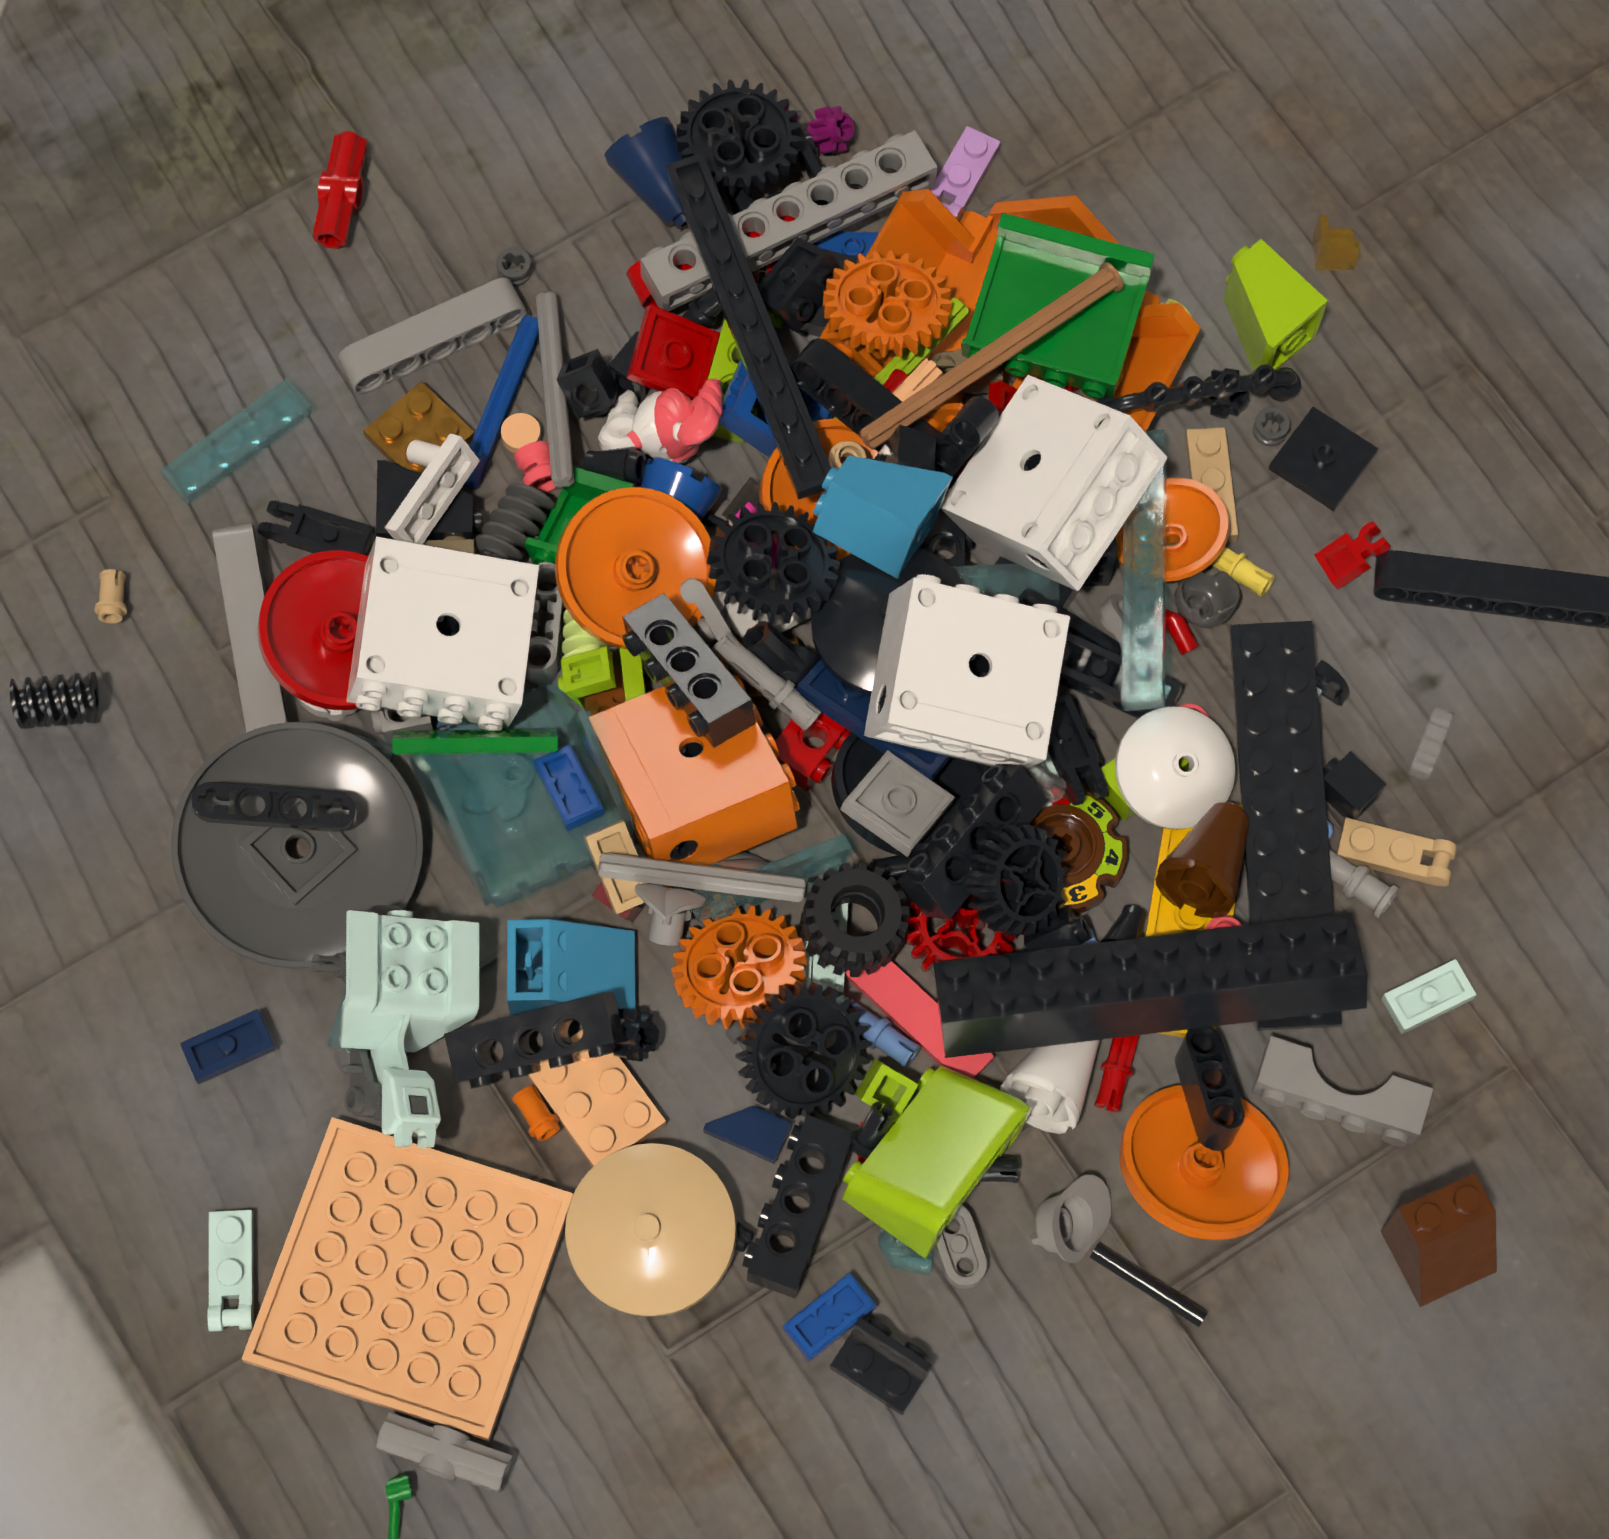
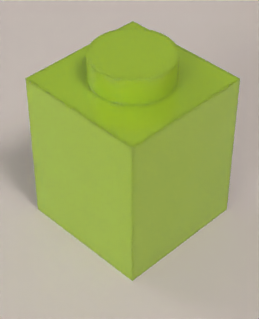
M875 1058L854 1095L870 1106L875 1102H881L880 1112L885 1104L890 1106L896 1112L898 1119L919 1084Z

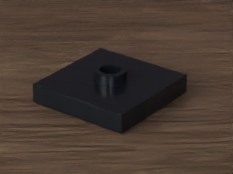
M1312 407L1271 461L1268 469L1334 512L1373 460L1379 448L1317 408Z

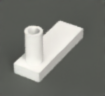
M450 433L442 446L421 440H413L408 445L407 459L411 463L425 466L426 469L385 526V529L394 540L422 545L480 462L461 436Z

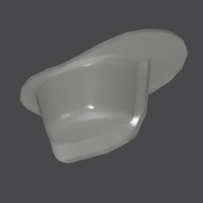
M1093 1174L1082 1175L1062 1194L1048 1198L1041 1203L1036 1212L1035 1230L1030 1235L1031 1243L1042 1246L1043 1249L1052 1254H1058L1067 1263H1078L1085 1256L1086 1252L1100 1239L1109 1224L1111 1197L1108 1187L1103 1180Z

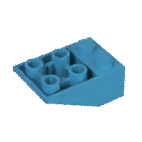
M551 919L507 920V1003L510 1015H517L602 992H614L619 1013H623L624 1008L636 1009L635 931Z

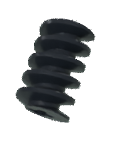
M91 672L88 684H84L80 673H75L72 685L67 684L63 674L58 675L57 683L54 687L51 686L47 676H42L39 688H35L31 677L25 678L23 689H18L14 678L10 681L11 708L15 720L21 729L29 727L31 718L37 728L44 727L48 717L53 726H60L64 715L70 725L78 723L80 714H82L86 723H93L99 709V689L95 672Z

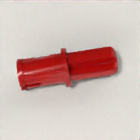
M1138 1035L1112 1038L1107 1061L1102 1063L1100 1067L1104 1072L1097 1099L1094 1103L1095 1107L1103 1109V1106H1107L1106 1111L1116 1113L1121 1111L1120 1106L1127 1079L1133 1077L1134 1073L1130 1068Z

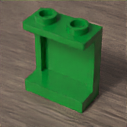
M573 467L574 483L570 487H562L555 507L551 511L538 538L527 537L524 543L532 563L535 565L542 562L555 564L559 540L573 516L584 505L601 494L620 488L635 487L634 484Z

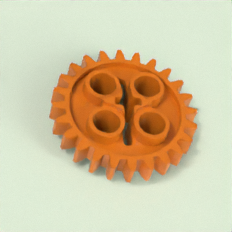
M874 250L872 259L868 260L860 253L857 256V264L846 259L844 261V269L835 268L833 270V279H827L826 290L823 296L824 318L829 319L830 330H838L839 341L851 338V349L861 344L865 345L866 355H869L874 348L880 350L882 358L886 357L888 350H894L898 357H902L903 348H908L912 353L916 354L918 352V343L928 348L931 347L932 337L940 339L942 328L948 327L952 301L950 300L951 290L950 288H945V277L935 278L936 267L923 269L924 259L922 258L911 263L909 262V253H905L901 259H896L893 250H889L887 257L881 258L880 254Z
M735 905L732 915L727 917L721 909H718V920L714 922L703 916L704 928L700 930L690 926L689 932L692 940L680 939L679 943L682 952L673 953L676 966L672 967L671 971L677 995L681 997L685 1008L691 1007L696 1019L705 1014L707 1023L710 1026L718 1018H721L724 1029H728L733 1020H738L741 1029H745L746 1027L742 1024L743 1020L750 1018L755 1020L757 1018L751 1007L753 1005L762 1009L767 1007L764 999L765 993L778 999L780 985L788 987L793 993L795 981L802 982L807 979L804 967L808 966L803 940L798 938L796 927L794 925L787 927L783 915L774 920L771 909L765 910L761 916H758L755 905H751L746 914H741L738 905ZM754 988L750 991L743 992L746 989Z

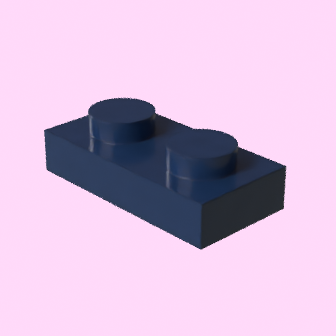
M258 1009L180 1043L197 1084L276 1050Z

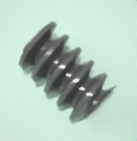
M511 483L506 488V496H503L498 501V509L491 512V522H486L483 525V535H478L475 538V549L480 555L506 560L512 559L520 562L523 559V554L516 547L526 548L524 545L527 539L524 535L525 533L533 536L538 535L539 528L532 521L546 522L547 516L540 508L553 510L555 507L554 502L543 492L531 486Z

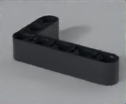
M817 338L810 341L790 364L798 387L859 437H861V429L902 403L894 394L824 339ZM975 396L965 403L942 433L923 418L910 425L909 428L936 437L935 471L943 472L953 477L996 425L999 414L991 401L984 397ZM885 443L876 448L875 450L879 452L885 445Z

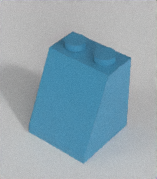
M849 455L839 469L834 466L830 469L822 484V488L827 490V492L821 495L814 508L813 514L817 515L818 518L813 532L898 579L933 528L952 476L943 472Z

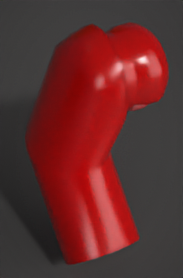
M1157 607L1152 609V613H1148L1143 617V622L1152 634L1162 630L1171 635L1180 655L1198 647L1188 624L1180 614L1163 607Z

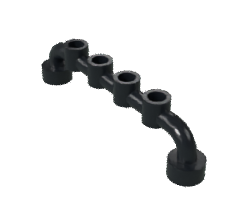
M1264 364L1249 375L1239 376L1235 371L1227 370L1215 380L1206 382L1197 376H1190L1179 386L1169 388L1161 382H1154L1142 392L1118 398L1105 396L1104 398H1099L1096 402L1122 413L1140 408L1148 412H1155L1164 404L1179 402L1181 405L1191 406L1200 398L1214 396L1219 400H1227L1237 392L1249 390L1254 394H1263L1267 391L1274 400L1285 402L1299 392L1301 380L1299 375L1291 368L1282 367L1275 370L1272 366Z

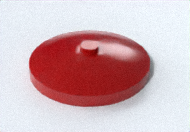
M331 550L303 557L289 565L276 577L263 599L258 616L257 632L259 648L266 666L273 677L288 692L311 705L330 710L360 709L356 707V703L346 702L365 564L368 559L367 555L344 550Z

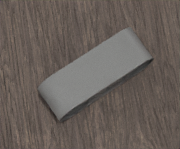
M550 562L537 564L539 565L525 675V678L535 685H545L552 682L559 670L565 607L557 586L551 591H541L538 589V586L545 582L556 584L555 564ZM541 610L548 612V621L545 624V637L539 636L538 631L542 620ZM536 656H545L549 659L542 666H535L530 663V660Z

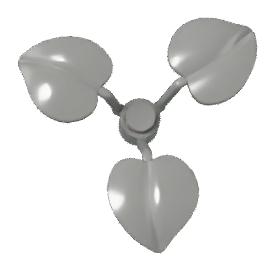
M633 843L638 857L646 858L640 844ZM585 847L583 854H590L588 847ZM740 852L709 865L753 872L770 871L776 875L778 873L777 867L747 852ZM651 883L637 884L635 886V893L649 906L648 913L652 914L648 939L661 945H680L679 941L682 939L685 920H691L692 910L705 904V897L700 895L703 890L694 889L692 891L685 888H672Z

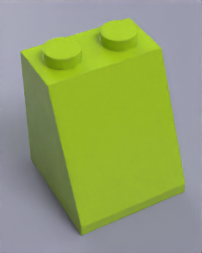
M1260 239L1250 248L1248 246L1242 247L1231 260L1232 269L1225 280L1227 287L1223 297L1253 371L1264 364L1270 365L1277 370L1311 342L1317 335L1328 302L1322 294Z

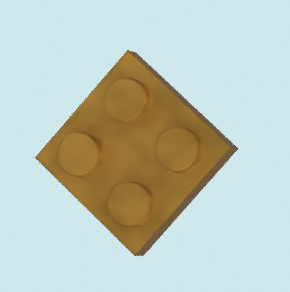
M422 381L363 430L364 437L391 463L422 474L426 467L411 463L406 455L408 445L413 440H421L442 446L451 433L461 436L469 445L475 434Z

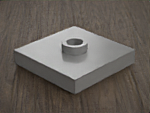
M887 750L843 802L840 810L909 857L950 807L955 797Z

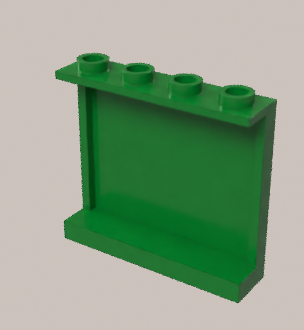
M1002 213L998 224V236L966 338H963L961 343L962 356L968 359L1097 273L1100 265L1108 262L1121 276L1123 282L1121 290L1118 292L1112 290L1000 366L1004 367L1005 371L1017 377H1027L1030 374L1044 378L1043 381L1060 388H1065L1066 385L1080 388L1085 395L1093 398H1104L1105 395L1114 398L1153 269L1155 254Z

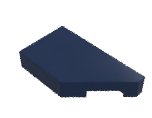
M752 1106L706 1123L703 1133L775 1164L791 1130L792 1123Z

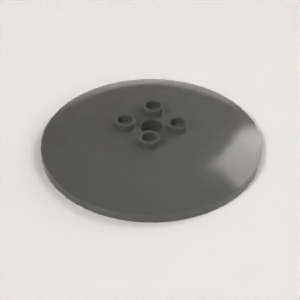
M286 722L260 727L234 738L215 751L199 767L186 786L177 806L172 828L171 854L175 877L185 903L200 925L215 940L240 956L261 964L290 969L311 968V965L319 964L311 963L312 957L315 954L335 956L338 952L346 953L347 911L368 910L374 905L398 906L403 910L406 908L416 887L421 869L423 832L417 805L408 785L393 764L377 749L355 735L335 727L308 722ZM205 782L339 791L346 793L352 798L355 803L356 813L350 827L339 832L210 823L202 821L195 815L192 809L191 798L194 790ZM208 792L206 799H199L198 803L205 805L206 812H214L215 805H228L227 814L235 815L234 799L236 793H228L229 801H219L216 799L214 792ZM252 794L244 797L240 807L246 815L257 816L263 812L265 802L260 796ZM290 798L283 804L282 809L288 818L300 819L306 814L307 806L299 798ZM312 799L314 811L311 821H319L318 812L331 814L332 821L339 822L342 815L349 814L348 810L342 809L341 802H333L332 808L322 809L319 808L320 799ZM293 838H302L308 842L310 851L301 859L292 858L285 850L287 842Z

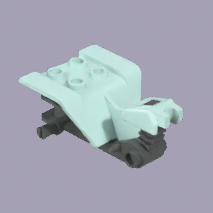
M374 905L368 910H349L346 912V953L338 952L335 956L315 954L311 960V963H319L311 965L313 972L333 973L335 977L342 978L346 984V997L342 1005L341 1034L339 1037L341 1048H350V1065H343L341 1068L344 1073H350V1087L345 1094L346 1110L352 1112L356 1117H369L381 1121L382 1133L384 1135L394 1134L395 1147L412 1146L413 1132L416 1133L418 1138V1148L434 1147L436 1129L441 1121L435 1082L426 1071L409 1069L405 1052L415 1053L443 1037L444 1033L452 1032L473 1020L477 1015L479 1009V923L413 918L412 911H406L401 907L390 905Z

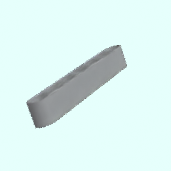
M251 522L213 529L212 535L246 733L271 724L288 722L282 685L273 677L266 666L258 642V616L266 592L253 524Z

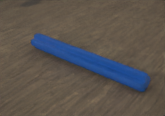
M525 315L521 318L470 444L471 450L480 462L463 487L476 489L480 484L500 434L501 426L507 417L539 337L538 318Z

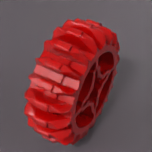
M970 894L964 903L969 904L974 897L973 894ZM915 903L909 905V913L913 917H909L906 923H908L907 929L912 932L906 935L905 942L908 945L915 946L911 951L912 959L925 957L921 965L923 972L933 968V962L1012 953L1013 947L1008 942L1015 941L1016 936L1004 935L1001 932H994L993 941L981 952L978 947L979 939L976 934L983 930L986 923L976 919L978 910H965L960 907L951 919H942L945 925L939 928L937 934L930 938L926 925L930 917H926ZM954 924H957L960 929L968 927L967 935H964L961 930L953 932ZM950 948L957 949L965 957L952 956L943 951Z

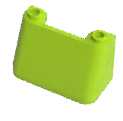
M942 1065L936 1071L930 1067L925 1071L917 1083L919 1085L916 1089L919 1092L866 1161L862 1164L857 1160L843 1179V1182L848 1186L842 1200L924 1259L928 1257L939 1241L937 1236L943 1232L946 1226H949L958 1209L998 1156L1001 1157L1006 1148L1009 1149L1018 1138L1032 1109L1028 1104L1013 1095Z

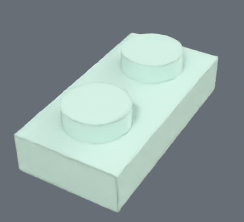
M1454 959L1383 994L1381 1000L1402 1035L1473 1000L1477 994L1459 963Z

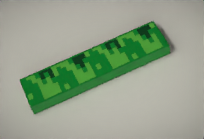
M502 729L500 731L416 730L397 731L392 734V753L394 755L541 753L558 751L557 729Z

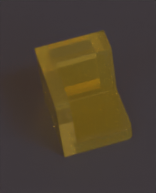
M1319 215L1313 234L1315 270H1354L1360 252V242L1354 241V230L1329 229L1328 215Z

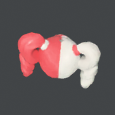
M717 378L706 380L702 389L699 390L698 396L693 400L682 391L669 388L665 391H658L649 395L642 401L639 407H637L639 402L636 394L631 390H627L618 396L613 404L614 406L610 409L607 422L599 433L598 445L602 450L633 446L636 449H641L645 454L653 458H662L678 464L685 463L689 458L698 453L699 445L709 439L718 428L719 419L723 411L720 380Z

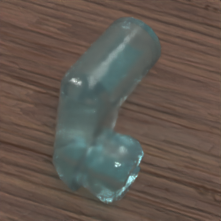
M882 1228L878 1236V1246L892 1268L930 1275L933 1254H929L924 1259Z

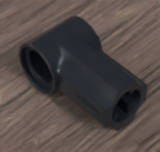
M759 621L754 627L749 628L742 639L746 649L751 651L785 681L788 679L795 684L794 689L797 688L802 679L819 662L814 653L803 646L791 643L767 621Z

